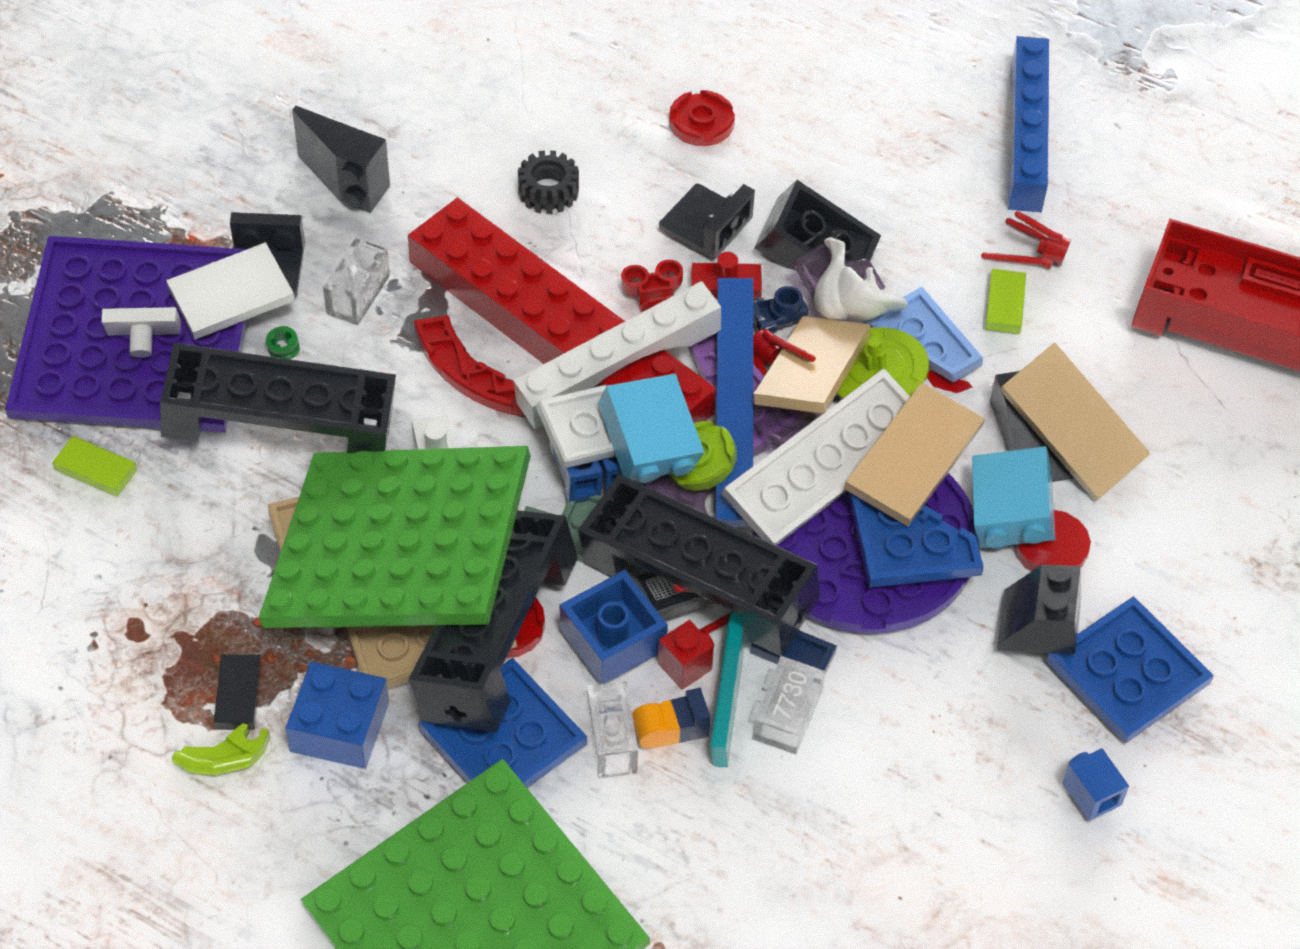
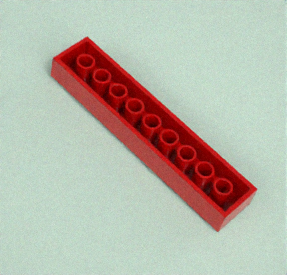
M458 197L407 235L411 264L543 364L625 322L613 311ZM665 350L644 356L622 367L593 387L676 374L693 423L707 421L714 415L716 388Z

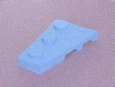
M923 287L902 297L907 300L908 308L888 311L876 318L863 321V324H870V328H894L916 338L927 352L929 368L951 382L957 381L983 365V357Z

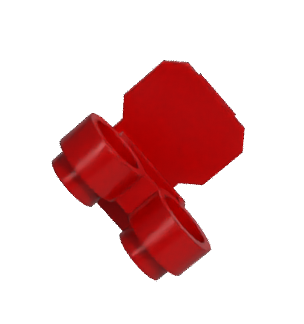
M671 259L659 262L654 273H649L641 265H629L621 273V287L627 295L639 298L641 313L674 296V290L683 282L682 265Z

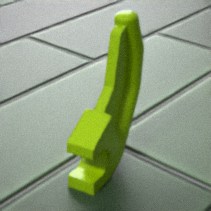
M242 723L226 737L225 741L214 747H183L181 751H175L172 756V762L188 773L218 776L253 766L265 753L271 738L269 729L262 728L258 738L249 740L247 739L250 733L248 724Z

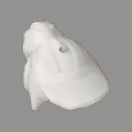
M832 237L824 239L825 245L830 249L832 257L828 268L818 280L814 295L816 310L822 318L839 321L851 318L866 321L883 315L888 311L908 308L906 299L890 295L887 291L883 293L879 289L872 267L866 269L867 278L863 280L851 267L845 266V243Z

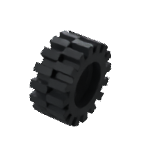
M544 150L538 151L539 157L537 158L532 153L528 156V161L524 159L521 162V167L518 168V194L520 195L521 202H525L528 209L535 206V212L540 214L542 209H547V214H553V209L555 208L560 213L564 211V205L568 208L573 206V200L577 201L579 193L578 166H575V161L572 158L567 160V155L564 153L557 157L556 151L550 150V155H545ZM542 179H555L560 183L545 186L537 182Z

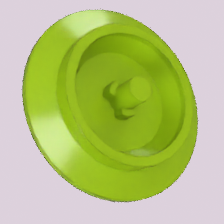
M887 327L870 328L871 336L836 395L844 399L882 369H885L904 391L911 396L921 382H925L928 375L929 359L925 348L916 338L901 330Z

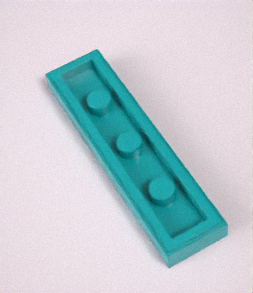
M732 612L729 616L710 743L712 763L716 767L728 768L747 636L745 616L736 612Z

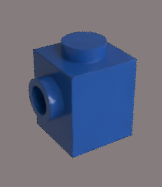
M1103 748L1091 754L1082 752L1072 758L1068 763L1062 783L1088 821L1122 806L1129 788L1128 783Z

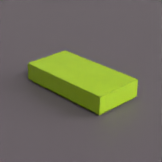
M1000 269L991 270L985 330L1013 334L1021 333L1027 273Z
M75 436L70 438L52 462L54 470L118 497L137 471L136 462Z

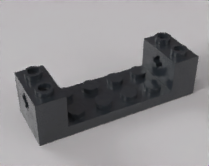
M173 343L160 401L161 437L199 442L203 418L205 417L347 437V453L385 451L393 410L396 374Z
M620 474L617 475L578 529L586 564L614 576L623 571L628 562L743 615L745 616L748 641L780 656L784 654L820 599L817 564Z
M517 510L489 624L435 626L408 679L425 722L492 732L498 731L511 703L501 673L505 659L541 584L565 586L578 560L566 516Z

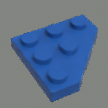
M848 492L869 588L982 576L984 566L974 534L964 528L959 531L944 522L941 514L926 505L923 506L908 527Z

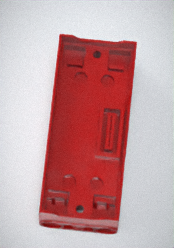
M1169 218L1138 302L1131 327L1162 336L1168 318H1171L1167 331L1300 372V257Z

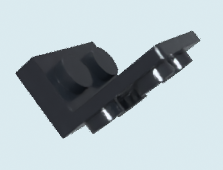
M696 183L659 222V229L715 259L753 218L755 189L743 184L734 194L730 193L725 198L707 187Z
M231 212L230 229L233 248L250 249L266 242L294 296L298 294L305 248L302 216Z

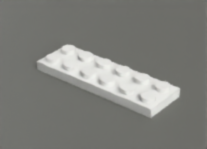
M882 369L826 411L825 414H822L726 486L721 494L762 540L777 546L847 492L844 489L846 480L910 396L885 369Z

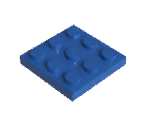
M1134 596L1078 633L1076 654L1049 653L1046 661L1125 744L1210 685L1214 677Z
M511 658L501 668L511 703L497 732L431 723L424 720L419 722L420 731L467 783L501 759H504L528 788L587 745L586 734L515 659Z

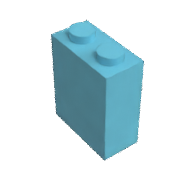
M676 374L606 386L598 406L624 477L646 483L657 479L661 475L673 473L675 476H681L695 469L704 450Z
M1046 446L972 456L974 528L979 539L980 548H1001L1008 545L1037 544L1042 541L1056 540L1052 469Z

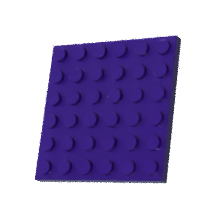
M48 236L5 407L7 417L161 428L160 401L173 343L242 352L247 320H244L195 340L168 289L166 280L247 249ZM176 307L181 320V334L152 335V355L144 358L134 357L129 354L130 335L108 336L102 324V309ZM204 417L201 431L226 433L228 421Z

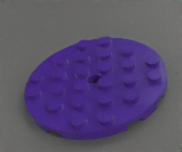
M948 473L925 505L941 514L944 522L959 531L962 528L974 534L977 539L972 505L964 490ZM848 491L777 545V547L817 564L820 599L808 615V618L843 631L876 634L889 633L917 626L932 619L950 606L961 594L970 578L964 577L869 588L859 540L855 536L856 527ZM752 529V535L760 538L757 535V533Z

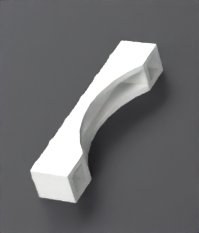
M701 281L513 380L516 403L533 428L537 429L543 425L536 409L538 400L593 388L612 373L644 356L665 349L692 346L721 330V306Z

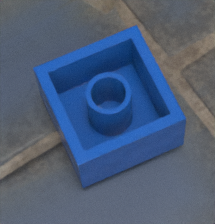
M626 570L617 573L559 605L560 631L601 686L658 655L659 639L668 632V624Z
M310 661L285 728L290 752L366 769L389 705L387 678Z

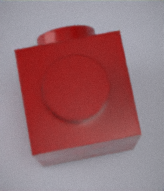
M689 619L659 639L658 665L683 690L712 670L714 642L706 630H699Z

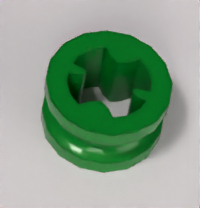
M288 326L276 327L266 336L265 341L271 357L293 359L300 351L297 334ZM285 340L288 345L280 347V344L277 342Z

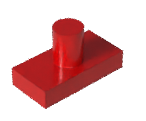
M732 252L721 253L717 258V263L692 262L691 286L702 281L715 299H718V278H753V300L761 298V264L738 263L737 255Z

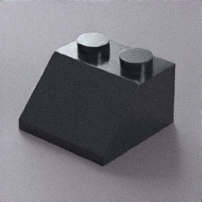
M1042 564L1006 588L1004 591L997 650L1076 654L1082 599L1081 566Z

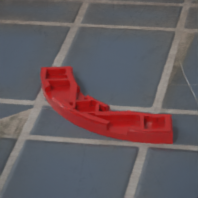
M449 315L414 320V329L424 355L447 383L471 400L488 408L526 418L516 403L514 381L506 378L505 374L492 369L483 362H477L469 355L466 347L456 335Z

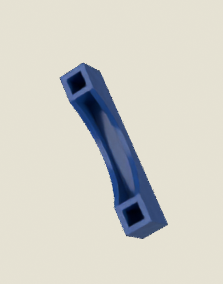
M1016 36L1011 62L1013 134L1008 183V210L1042 213L1048 187L1049 39Z

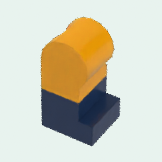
M701 687L686 690L684 697L663 701L660 704L648 703L642 705L631 713L632 723L639 744L643 748H658L709 737L711 716Z

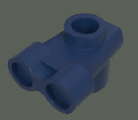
M792 286L779 288L775 292L773 299L764 300L762 297L753 300V321L757 331L768 329L774 334L777 333L778 328L792 327L796 321L801 320L802 316L808 317V307L803 300L802 293Z

